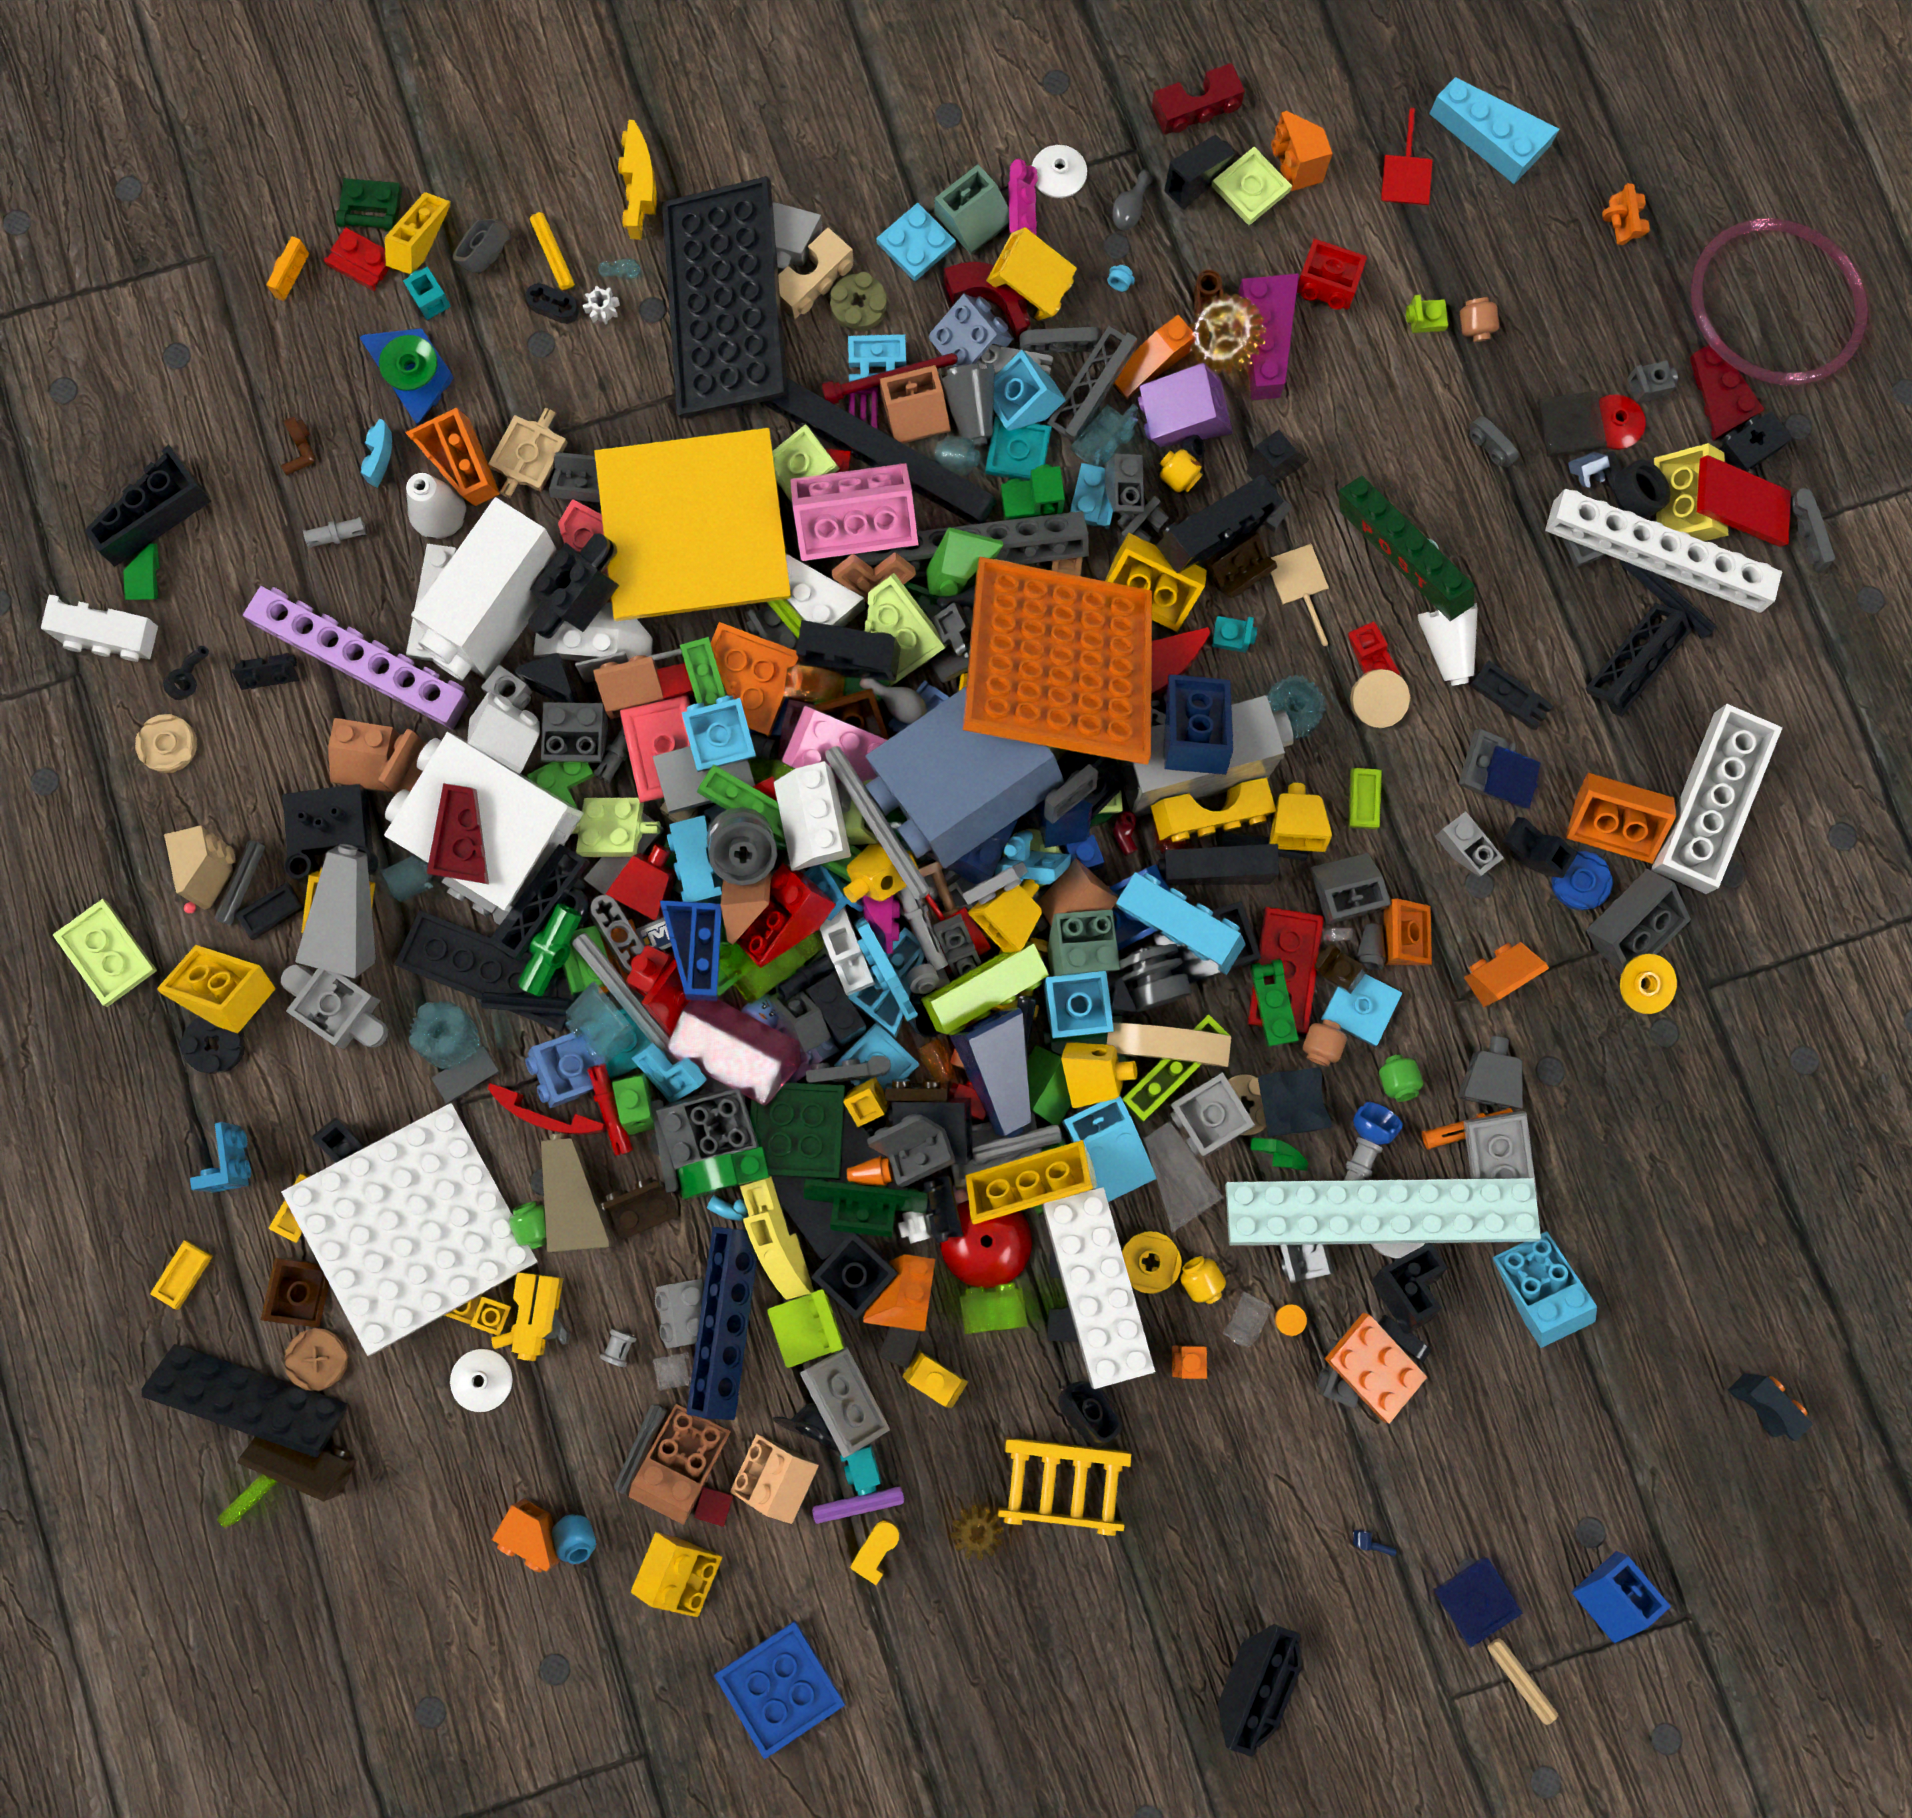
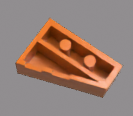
M457 407L405 432L457 492L472 505L477 506L500 495L472 423Z

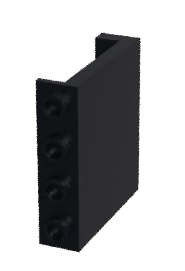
M845 1105L840 1179L822 1178L829 1182H848V1167L856 1166L878 1156L888 1158L869 1147L867 1139L874 1136L875 1132L868 1123L857 1127ZM770 1176L778 1200L823 1261L826 1260L850 1234L849 1232L830 1230L833 1203L804 1199V1180H813L815 1178ZM895 1177L893 1182L887 1183V1187L897 1190H907L914 1186L911 1183L902 1188L897 1185Z

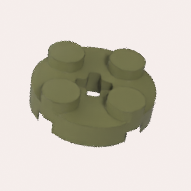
M867 272L848 275L839 280L831 289V312L837 323L846 329L849 327L862 332L876 327L884 317V312L887 308L885 289L878 280ZM854 298H864V306L861 308L858 305L852 306L851 303L854 302Z

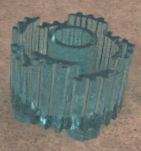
M1297 674L1293 677L1288 675L1286 680L1281 679L1280 682H1276L1268 692L1267 698L1272 712L1285 710L1291 723L1293 739L1299 740L1300 737L1305 738L1315 730L1326 710L1324 708L1326 702H1324L1325 696H1322V692L1317 691L1319 687L1313 686L1314 682L1308 683L1309 679H1304L1303 675L1299 678ZM1290 704H1293V705H1294V709H1296V710H1298V711H1297V712H1294V711L1290 710L1288 706H1289Z
M440 1001L439 1004L433 1002V1004L425 1003L419 1007L418 1017L413 1018L415 1022L410 1025L412 1029L409 1030V1033H411L409 1042L414 1050L425 1060L437 1068L450 1070L451 1067L455 1066V1063L460 1065L461 1060L466 1061V1056L470 1057L472 1053L477 1052L475 1048L479 1047L477 1042L480 1041L476 1034L478 1033V1030L475 1028L477 1026L473 1022L474 1020L454 1003L451 1004L449 1001H446V1003Z

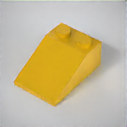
M198 945L191 949L157 988L159 993L213 1025L237 1034L276 989L260 965Z

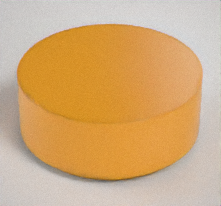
M1287 1304L1277 1310L1274 1321L1281 1333L1295 1336L1305 1329L1307 1317L1299 1306Z

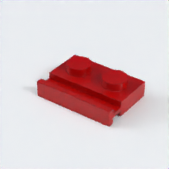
M346 227L331 248L328 258L325 257L324 259L328 267L374 292L377 289L376 285L379 280L382 281L390 267L386 266L385 248Z

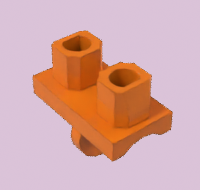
M1627 183L1622 191L1612 195L1609 200L1610 207L1602 212L1603 220L1612 222L1616 241L1619 245H1625L1633 238H1641L1650 231L1649 220L1639 217V212L1644 209L1646 204L1645 195L1636 193L1634 184Z

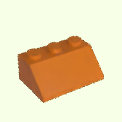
M1587 773L1576 796L1566 839L1653 864L1676 818L1674 798Z

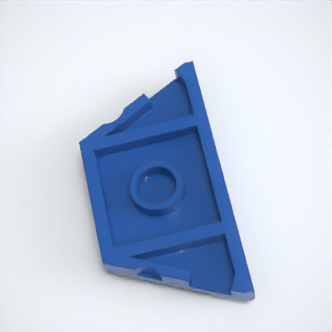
M423 329L360 336L359 338L378 367L383 348L396 337L415 335L431 344L437 355L438 363L436 373L430 382L419 389L411 391L392 387L416 425L419 426L425 423V416L432 406L435 407L441 399V393L448 388L454 377ZM415 364L408 365L406 370L413 369Z

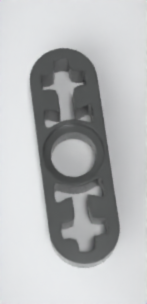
M1097 327L1027 330L1019 335L1020 350L1040 354L1093 351L1102 337V330Z

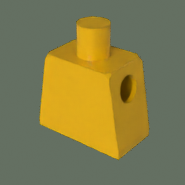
M1302 783L1290 784L1288 786V793L1280 794L1277 800L1269 844H1278V849L1325 852L1331 840L1332 832L1323 799L1319 795H1306V787Z
M878 841L876 844H869L847 865L846 870L851 883L844 887L843 891L845 896L853 903L857 902L864 895L880 902L902 890L907 885ZM906 850V852L908 853V855L910 856L913 863L918 869L912 852Z
M1023 879L1020 885L1009 891H1005L1002 887L994 891L996 897L981 905L978 902L969 910L968 914L1003 952H1021L1042 914L1041 908L1032 899L1039 890V885L1033 879Z
M1071 1042L1065 1045L1061 1060L1072 1108L1116 1099L1120 1096L1123 1080L1137 1079L1136 1062H1119L1116 1048L1113 1045Z
M920 1350L902 1376L910 1385L947 1408H953L968 1383L967 1380Z

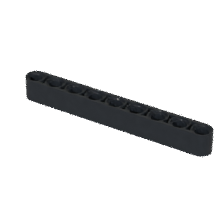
M788 378V396L763 401L771 410L801 427L806 424L813 434L843 451H851L853 457L873 468L906 463L913 491L973 525L984 523L997 503L996 499L982 488Z

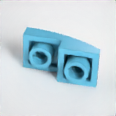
M381 419L367 432L365 444L372 453L363 460L360 471L367 483L377 488L387 470L392 449V432L385 421Z

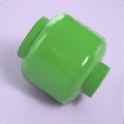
M1394 1055L1385 1060L1386 1064L1379 1070L1385 1094L1390 1098L1396 1099L1397 1102H1404L1417 1097L1419 1090L1423 1087V1080L1416 1061L1411 1058H1403V1055Z
M531 1201L512 1210L513 1215L509 1218V1225L516 1243L521 1246L529 1245L530 1249L547 1244L545 1206L537 1205L535 1201Z

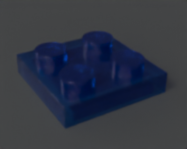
M1486 1556L1433 1589L1470 1648L1523 1614Z

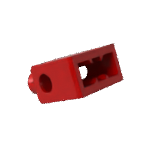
M655 844L649 856L642 853L633 855L610 886L606 895L654 921L663 918L660 901H670L677 877L675 870L665 866L671 850L660 844Z
M646 945L641 954L636 955L632 959V970L627 978V984L641 1001L673 960V952Z

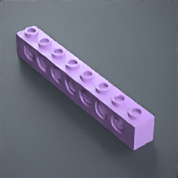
M262 586L259 587L242 615L252 625L447 728L454 729L470 702V699L464 693V687L452 680H449L448 684L439 680L440 675L427 667H424L422 670L414 667L413 664L415 662L400 653L395 657L388 653V647L376 640H373L372 643L363 640L364 635L351 627H348L347 630L338 627L339 622L324 613L321 617L312 613L314 610L312 607L299 600L296 604L287 600L289 596L275 587H272L271 591ZM283 611H288L286 618L278 621L279 614ZM313 624L312 630L307 634H303L304 627ZM338 637L337 644L333 647H328V642L332 638ZM363 650L364 654L362 658L357 661H353L354 654L358 651ZM389 664L387 672L378 674V669L381 665ZM415 677V681L410 687H403V683L407 678ZM440 690V696L436 700L428 701L431 692Z

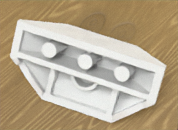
M606 602L584 632L564 621L550 639L543 638L536 633L533 656L547 657L559 653L561 658L565 660L587 661L625 652L629 660L639 655H652L653 638L637 619L615 622L612 603Z

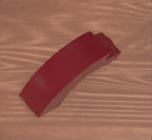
M965 262L944 268V283L953 305L963 294L975 298L980 296L996 304L1004 312L1015 341H1020L1019 335L1027 331V327L1030 326V320L1026 312L1028 300L1006 283L994 287L986 281L994 265L984 262Z

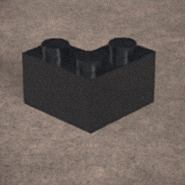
M1427 1243L1381 1268L1371 1281V1284L1406 1335L1430 1322L1442 1308L1428 1289V1286L1437 1282L1448 1267L1431 1243Z

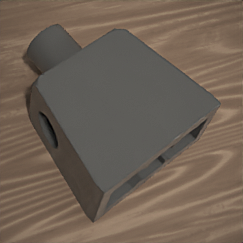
M1491 1036L1489 1052L1479 1050L1473 1053L1457 1099L1505 1109L1511 1108L1512 1110L1522 1108V1060L1507 1056L1509 1039Z

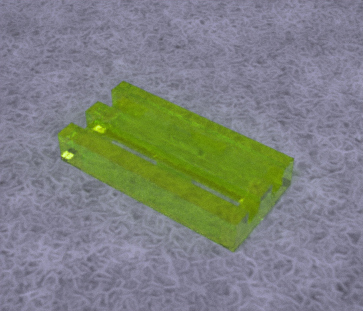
M261 1474L217 1517V1521L223 1528L234 1525L278 1481Z

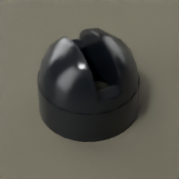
M1194 435L1182 441L1181 448L1188 451L1194 458L1199 459L1204 456L1205 446L1200 436Z

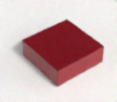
M704 1486L694 1518L724 1527L734 1495Z

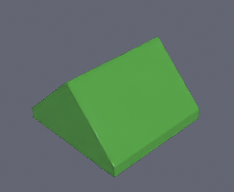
M1036 1045L1027 1059L1030 1111L1049 1124L1059 1126L1071 1106L1061 1056Z

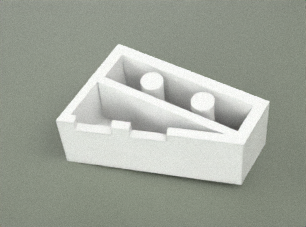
M49 594L41 629L61 642L63 648L75 652H81L82 648L89 649L92 653L104 657H109L110 653L119 654L121 658L135 662L139 658L150 660L158 626L147 617L109 608L108 611L88 608V603L80 601L78 606L67 605L59 599V596Z

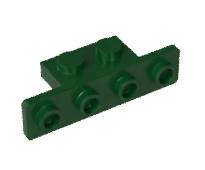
M822 1178L804 1180V1199L833 1203L830 1230L892 1237L895 1210L926 1213L928 1194L916 1189L897 1190L883 1185L871 1187L862 1186L855 1182L836 1183Z

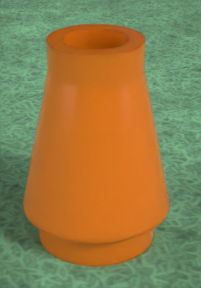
M882 1156L847 1168L848 1182H855L859 1185L887 1186V1183L894 1181L889 1158H883Z

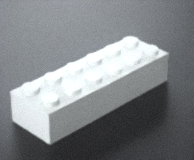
M1729 704L1724 705L1714 713L1676 806V818L1656 856L1652 871L1705 894L1719 888L1783 727Z
M1104 1187L1042 1204L1091 1387L1097 1389L1154 1373L1155 1369Z

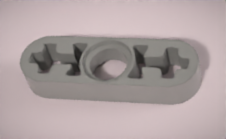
M600 895L592 901L589 915L622 970L629 975L632 970L631 965L628 964L630 955L627 950L623 953L619 950H623L630 943H633L634 946L631 947L630 952L635 957L641 954L644 946L617 902L608 895ZM599 904H602L603 907L609 906L608 916L611 921L616 917L618 921L612 922L605 928L604 925L608 923V919L604 913H597ZM615 928H622L626 931L628 938L623 943H617L611 938V931Z

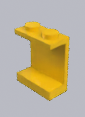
M1024 227L1011 233L986 281L994 287L1005 283L1038 308L1034 318L1040 321L1053 317L1061 307L1060 300L1063 294L1071 288L1074 282L1072 277L1077 268Z

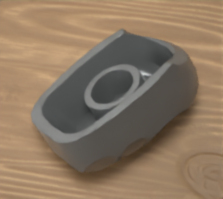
M477 219L457 246L453 254V260L471 273L483 272L499 257L504 243L511 239L510 229L499 219Z

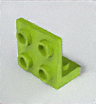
M824 1289L767 1310L787 1368L845 1348L827 1292Z

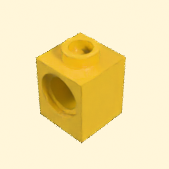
M876 1077L850 1089L843 1100L857 1127L884 1115L890 1105V1101H885V1092Z

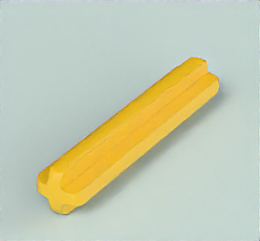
M538 212L531 215V224L560 289L566 291L572 288L574 281L544 213Z

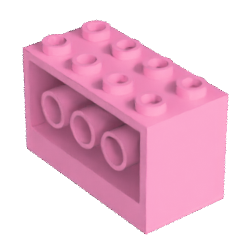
M906 463L790 479L801 561L918 545L912 489Z

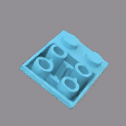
M1121 1096L1113 1100L1100 1102L1062 1122L1072 1143L1084 1141L1094 1166L1097 1187L1094 1189L1104 1187L1108 1202L1157 1179Z
M1547 1231L1541 1234V1239L1538 1242H1523L1493 1257L1524 1323L1540 1348L1596 1322V1304Z

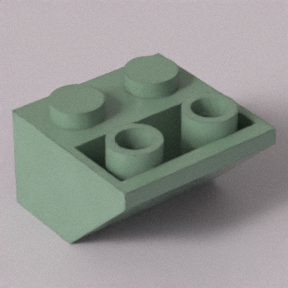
M979 164L935 197L936 217L971 255L1009 226V207L997 184Z
M1113 910L1054 914L1047 947L1050 977L1106 971L1109 974L1120 970Z

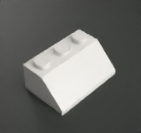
M824 761L796 768L774 782L792 871L851 857L832 767Z

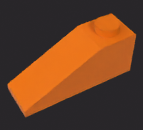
M1178 314L1156 330L1132 354L1113 385L1127 400L1140 390V385L1151 382L1191 352L1194 347L1196 334Z

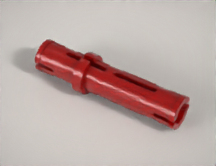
M606 1063L587 1068L595 1095H593L594 1102L599 1104L614 1155L618 1156L620 1153L625 1154L632 1151L633 1146L631 1145L628 1133L620 1123L614 1090Z

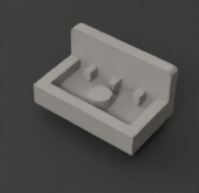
M702 1279L657 1287L655 1305L660 1312V1337L665 1343V1348L695 1344L697 1342L704 1292Z

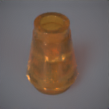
M939 1038L918 1048L920 1053L918 1058L935 1079L941 1080V1084L955 1078L945 1043L942 1044Z

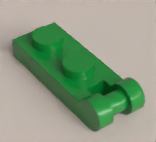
M1274 959L1271 960L1270 964L1264 965L1260 963L1250 964L1267 1047L1299 1041L1284 977L1282 960ZM1273 975L1275 984L1265 985L1264 977Z

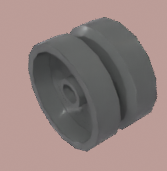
M745 807L731 808L719 814L710 824L706 838L710 865L717 876L728 883L742 886L754 884L762 880L773 869L777 858L776 843L772 827L762 814Z

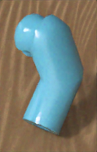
M713 1195L707 1205L708 1210L725 1219L743 1221V1218L748 1217L745 1201L742 1199H738L732 1205Z

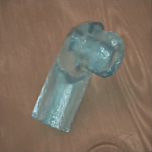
M627 257L614 262H602L598 267V271L603 277H624L627 275L630 278H635L640 273V266L636 263V260Z

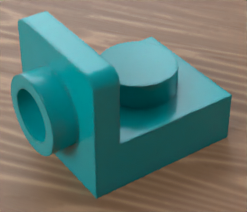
M1217 616L1211 647L1246 653L1249 645L1255 644L1258 627H1253L1254 617H1248L1246 621Z

